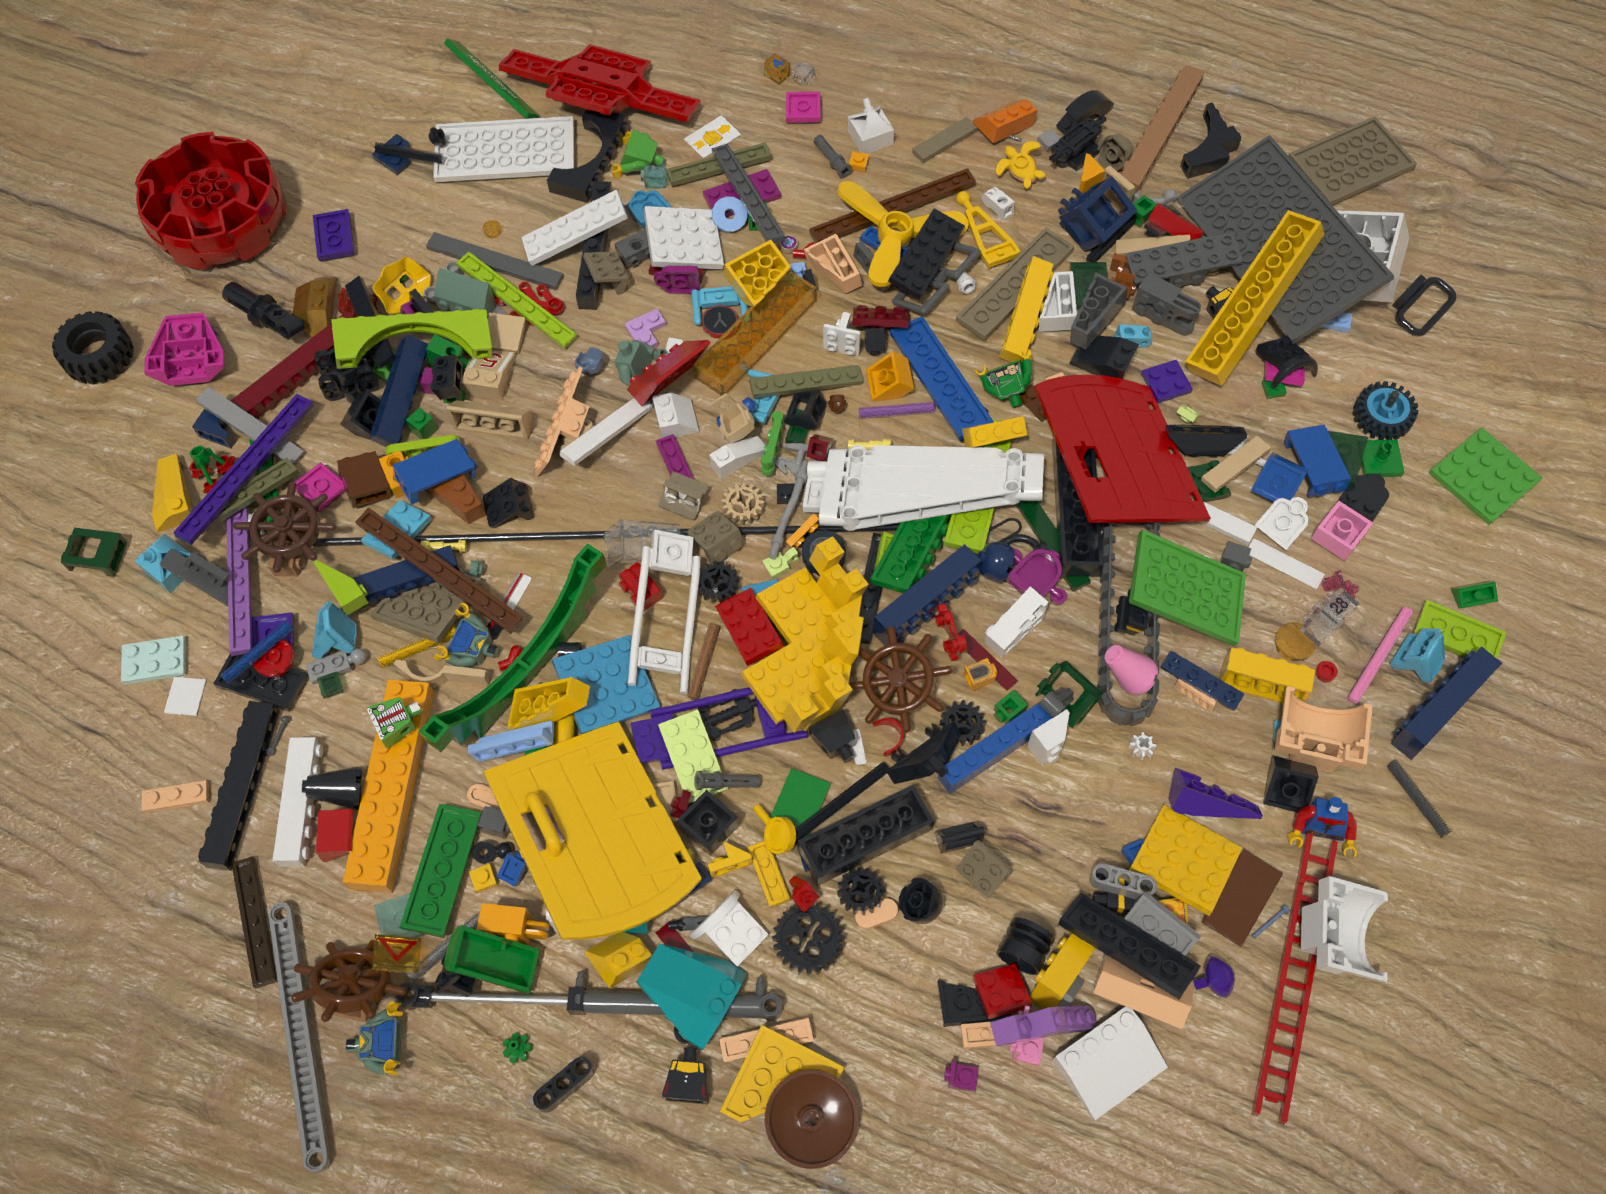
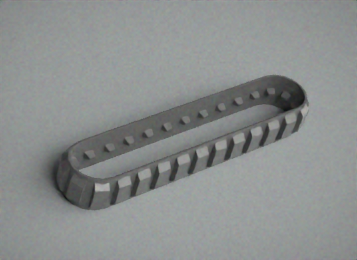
M1116 522L1101 523L1104 566L1100 575L1099 601H1101L1099 607V619L1101 621L1098 637L1100 638L1098 656L1100 659L1098 661L1097 674L1099 679L1097 681V688L1104 695L1100 698L1098 704L1102 713H1105L1110 721L1120 726H1135L1142 724L1145 717L1151 716L1158 701L1156 697L1159 693V680L1157 679L1158 675H1155V683L1146 692L1147 701H1142L1141 709L1129 710L1122 708L1110 696L1109 689H1112V682L1109 681L1110 668L1105 661V653L1113 646L1110 643V633L1113 632L1114 626L1110 624V614H1114V607L1110 606L1111 596H1114V589L1111 588V578L1115 577V571L1111 570V560H1115V553L1112 552V543L1115 542V535H1112V525H1115ZM1145 522L1148 532L1160 537L1158 532L1160 522ZM1147 611L1148 623L1147 629L1144 630V635L1147 636V647H1144V654L1156 663L1159 674V660H1157L1159 641L1157 639L1160 635V623L1157 621L1160 615Z

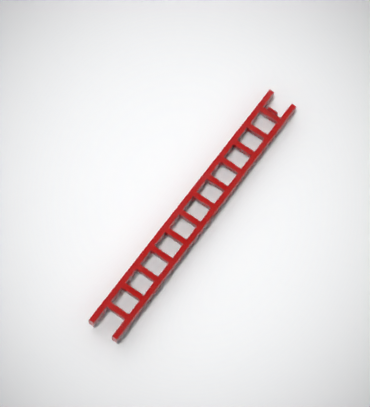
M1307 833L1304 838L1252 1109L1253 1115H1260L1263 1097H1266V1101L1275 1104L1282 1102L1278 1123L1283 1125L1288 1121L1317 955L1310 953L1308 963L1290 957L1292 944L1301 946V938L1294 936L1296 923L1302 924V916L1298 915L1300 902L1307 904L1318 902V899L1302 895L1305 882L1319 885L1320 878L1307 875L1306 870L1308 861L1325 866L1323 878L1332 877L1338 846L1337 841H1332L1329 844L1327 859L1311 855L1310 849L1313 834ZM1288 965L1306 969L1304 984L1286 979ZM1284 986L1302 991L1300 1006L1282 1001ZM1280 1007L1298 1013L1296 1028L1278 1022ZM1276 1029L1294 1035L1292 1050L1274 1045ZM1272 1052L1290 1057L1288 1072L1269 1067ZM1268 1074L1286 1080L1283 1095L1265 1090Z

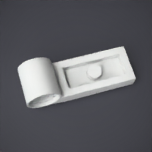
M808 461V478L803 501V512H820L827 461Z

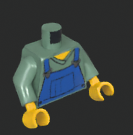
M460 603L459 605L463 607L464 613L456 609L455 614L460 617L464 616L465 619H461L447 649L444 646L436 648L437 651L442 653V656L435 654L434 659L436 661L445 659L446 663L457 667H471L481 665L486 656L496 658L499 653V647L491 645L493 640L490 630L473 612H468L469 607L467 604Z
M390 1002L385 1010L379 1012L373 1019H369L366 1025L360 1026L359 1038H349L346 1041L347 1053L358 1052V1060L364 1063L365 1068L377 1075L391 1074L398 1076L399 1074L394 1069L395 1066L397 1067L401 1064L402 1022L394 1017L403 1015L402 1011H397L398 1006L402 1005L401 1002Z

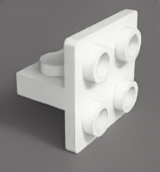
M843 312L841 319L838 318L836 326L824 324V349L859 356L860 331L850 329L851 313Z

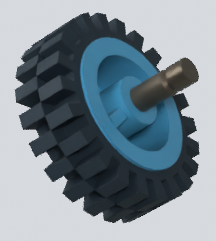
M1379 381L1374 386L1370 384L1367 388L1365 387L1353 407V415H1356L1354 420L1359 422L1358 427L1361 429L1365 426L1366 428L1363 431L1365 434L1369 431L1373 432L1370 436L1372 438H1375L1378 434L1379 440H1383L1385 436L1387 440H1392L1393 437L1396 440L1400 436H1405L1416 421L1419 410H1416L1418 403H1414L1415 397L1408 398L1411 394L1409 390L1403 393V386L1397 389L1395 388L1397 383L1392 382L1391 386H1388V381H1384L1382 385Z

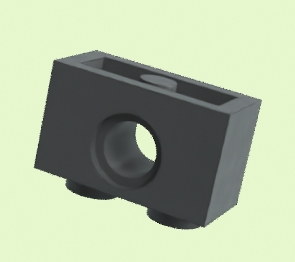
M646 228L615 243L616 252L626 269L651 259Z

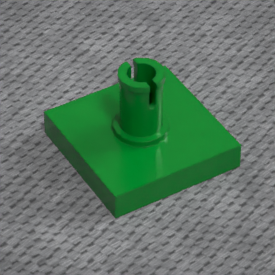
M1398 440L1358 441L1357 448L1364 476L1367 477L1371 473L1379 474L1382 477H1402L1404 475Z

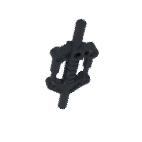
M740 697L699 707L698 711L708 737L717 741L721 738L722 734L729 731L733 732L743 727L750 728L753 725L752 708L756 707L755 698L748 701L746 697ZM731 701L735 703L736 706L733 705L730 709L726 708V711L722 710L721 713L717 712L715 713L716 715L712 714L708 718L709 709L718 705L722 706ZM738 714L742 718V720L734 722L722 730L712 727V725L716 726L717 723L727 721L728 718L737 717Z

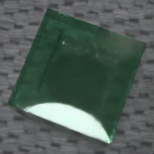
M337 671L317 678L321 695L324 699L344 692L340 674Z

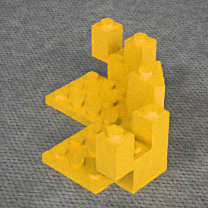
M833 536L816 545L809 559L820 574L817 583L808 570L803 568L761 591L755 597L789 645L742 671L741 676L777 725L785 720L794 733L801 728L807 731L809 727L838 712L853 690L849 685L851 665L859 652L864 619L859 617L861 599L869 584L857 568L847 574L839 565V561L845 552Z

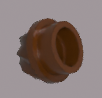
M839 394L831 395L828 401L829 408L834 413L842 412L847 404L845 396Z

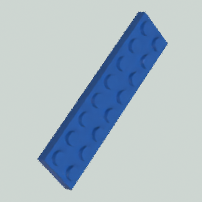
M923 316L909 321L908 328L895 327L890 329V336L903 356L908 358L909 365L959 441L964 439L962 428L994 422Z

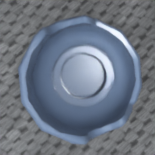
M590 347L586 353L580 352L575 359L576 369L579 366L582 367L581 373L584 375L598 373L603 368V352L593 347Z

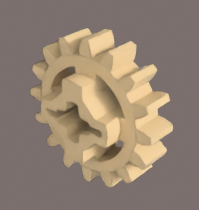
M745 483L742 484V487L735 484V489L729 487L728 493L723 494L724 499L721 500L723 513H726L727 519L732 517L733 523L737 520H740L741 524L744 523V520L751 523V518L757 520L758 514H762V508H764L763 494H759L758 488L753 490L752 484L749 487H746Z

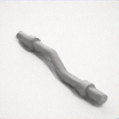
M806 460L802 461L800 470L796 473V483L791 498L780 519L776 535L772 538V547L769 553L770 559L777 558L779 548L782 547L784 542L783 536L788 520L799 499L802 486L806 483L808 477V461Z

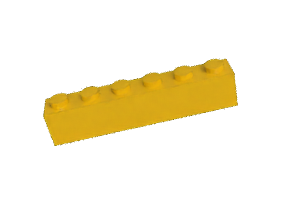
M1035 256L1028 263L999 358L1013 362L1019 359L1022 360L1020 356L1021 351H1023L1024 356L1029 355L1030 349L1028 347L1029 344H1032L1035 337L1033 330L1039 324L1038 314L1044 308L1043 297L1045 298L1048 294L1049 287H1047V284L1051 282L1054 275L1052 271L1053 263Z

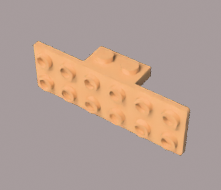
M580 366L576 371H572L569 379H566L562 387L564 392L557 401L558 409H555L551 417L553 423L549 425L545 436L548 437L546 441H543L539 450L542 453L540 458L537 457L533 468H536L535 476H538L548 464L559 434L574 441L579 437L589 406L572 399L583 369Z

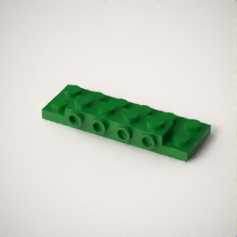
M950 514L901 522L870 578L871 584L904 593L916 584L919 579L921 580L926 575V566L931 565L934 560V550L938 551L941 547L942 535L946 536L949 526L947 520Z

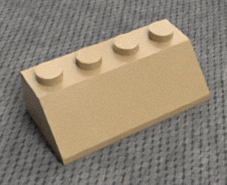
M456 400L446 408L454 430L528 440L533 423L531 411L525 408H510L505 405L495 406L488 403H472L467 400Z

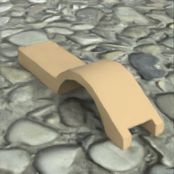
M395 660L394 662L398 672L409 681L426 682L432 688L442 686L447 681L489 685L490 677L484 669L445 665L441 671L433 676L420 677L411 672L407 661Z

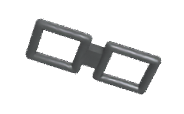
M955 242L952 249L966 252L970 255L955 271L944 267L939 268L929 286L938 288V290L923 306L902 300L908 294L904 290H901L892 299V304L917 313L926 314L949 289V285L943 281L947 277L958 279L981 254V250Z

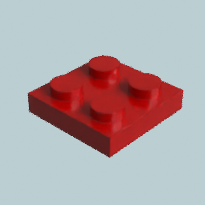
M1016 964L973 975V982L988 1019L1021 1011L1025 1005L1031 1008V999Z

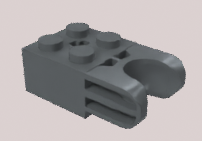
M1148 273L1138 287L1132 310L1152 320L1154 323L1160 324L1182 336H1187L1194 330L1195 323L1192 318L1199 314L1201 304L1182 293L1181 288Z

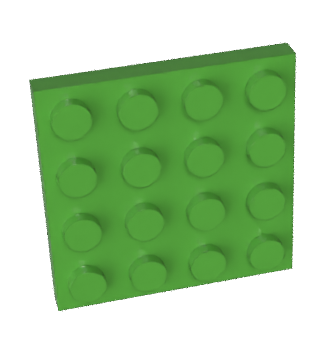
M1482 427L1428 473L1488 525L1492 524L1543 479V477Z

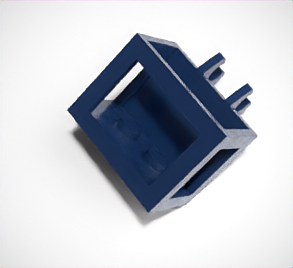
M1113 176L1093 185L1084 194L1074 188L1071 193L1075 194L1078 200L1071 197L1067 201L1063 198L1060 203L1067 210L1065 211L1062 207L1058 209L1061 215L1059 217L1061 220L1059 222L1060 225L1068 229L1084 252L1104 243L1137 211ZM1111 187L1125 209L1116 212L1103 193Z

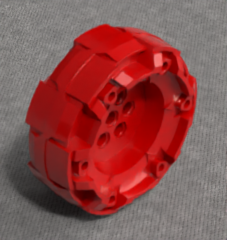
M203 132L181 138L179 144L166 150L156 159H149L140 170L135 181L137 187V211L148 235L159 248L172 256L176 263L190 268L206 270L217 264L234 260L244 262L254 257L271 243L269 237L276 230L282 216L286 215V199L278 175L264 151L249 139L243 141L233 137L215 136L214 132Z

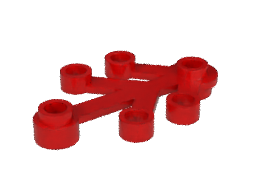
M521 282L519 284L521 292L550 314L558 315L564 310V303L559 298L552 297L546 285L541 284L536 288L538 296L544 297L546 300L539 301L528 282ZM494 295L496 304L506 306L503 301ZM512 311L509 314L511 316L522 317L516 311Z
M938 604V615H935L937 627L941 626L949 635L948 640L943 641V648L945 653H948L950 661H956L959 659V654L967 651L966 639L963 634H957L952 613L947 611L946 604Z

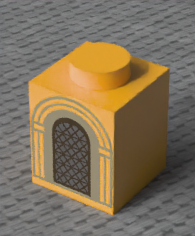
M988 658L966 666L963 675L972 692L994 683L997 670L994 664H990Z

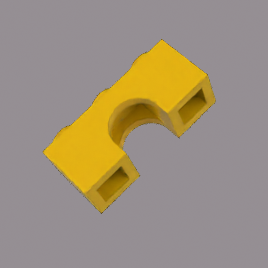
M1016 416L998 420L997 422L962 428L965 447H977L1027 435L1024 416Z

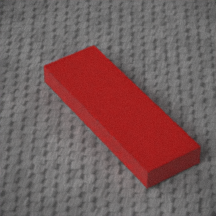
M1160 203L1155 206L1148 218L1149 221L1174 236L1190 235V240L1199 239L1204 233V230Z

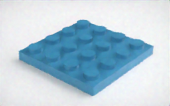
M630 635L552 659V664L559 680L573 677L590 686L587 705L572 713L580 734L616 722L621 723L648 714L650 709L660 708L645 669L638 668L637 666L636 686L628 685L632 641Z

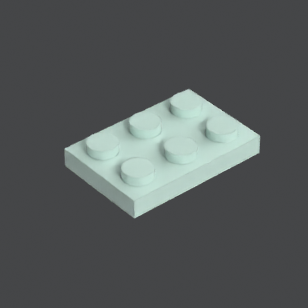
M184 635L122 645L121 682L124 685L186 675V638Z

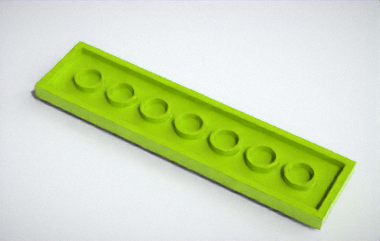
M1012 439L977 447L999 448L1003 452H1007L1010 449ZM995 507L952 514L944 546L959 549L965 544L973 553L978 554L985 547Z

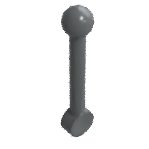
M287 715L281 718L282 723L271 747L266 750L268 756H274L276 753V744L286 723L290 721Z

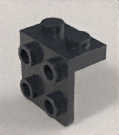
M509 478L483 495L489 527L495 528L514 515L526 520L534 517L533 507L528 494L529 489L525 483Z

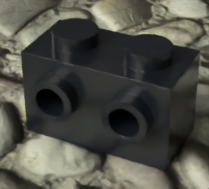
M456 354L434 358V366H432L433 380L430 384L432 392L440 400L460 397L463 376L462 362Z

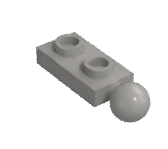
M357 648L348 656V653L341 651L306 664L310 682L315 685L352 671L351 663L356 665L363 664L367 659L366 652L363 649Z

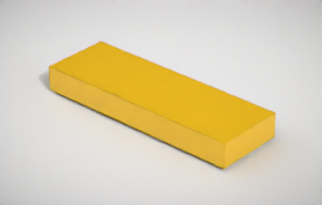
M765 840L748 846V852L751 854L752 862L769 908L789 902L790 897L774 855L767 848Z

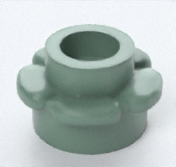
M479 559L477 561L471 560L469 575L475 577L481 575L483 563H479Z

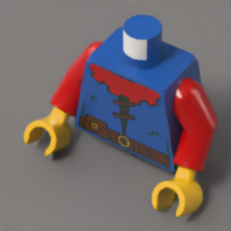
M1331 797L1330 800L1317 798L1311 805L1298 811L1293 825L1295 830L1287 836L1290 846L1295 839H1297L1296 845L1298 848L1303 845V840L1300 836L1302 831V834L1305 835L1310 833L1313 836L1344 841V839H1347V842L1342 846L1344 856H1346L1347 849H1353L1354 857L1357 855L1356 845L1353 843L1356 840L1357 822L1352 812L1348 811V805L1343 803L1340 798Z

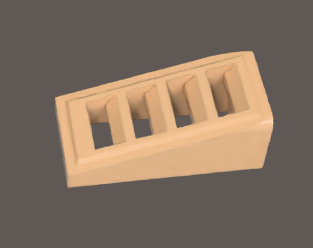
M1177 680L1174 686L1176 690L1205 710L1212 711L1216 703L1214 699L1182 680Z

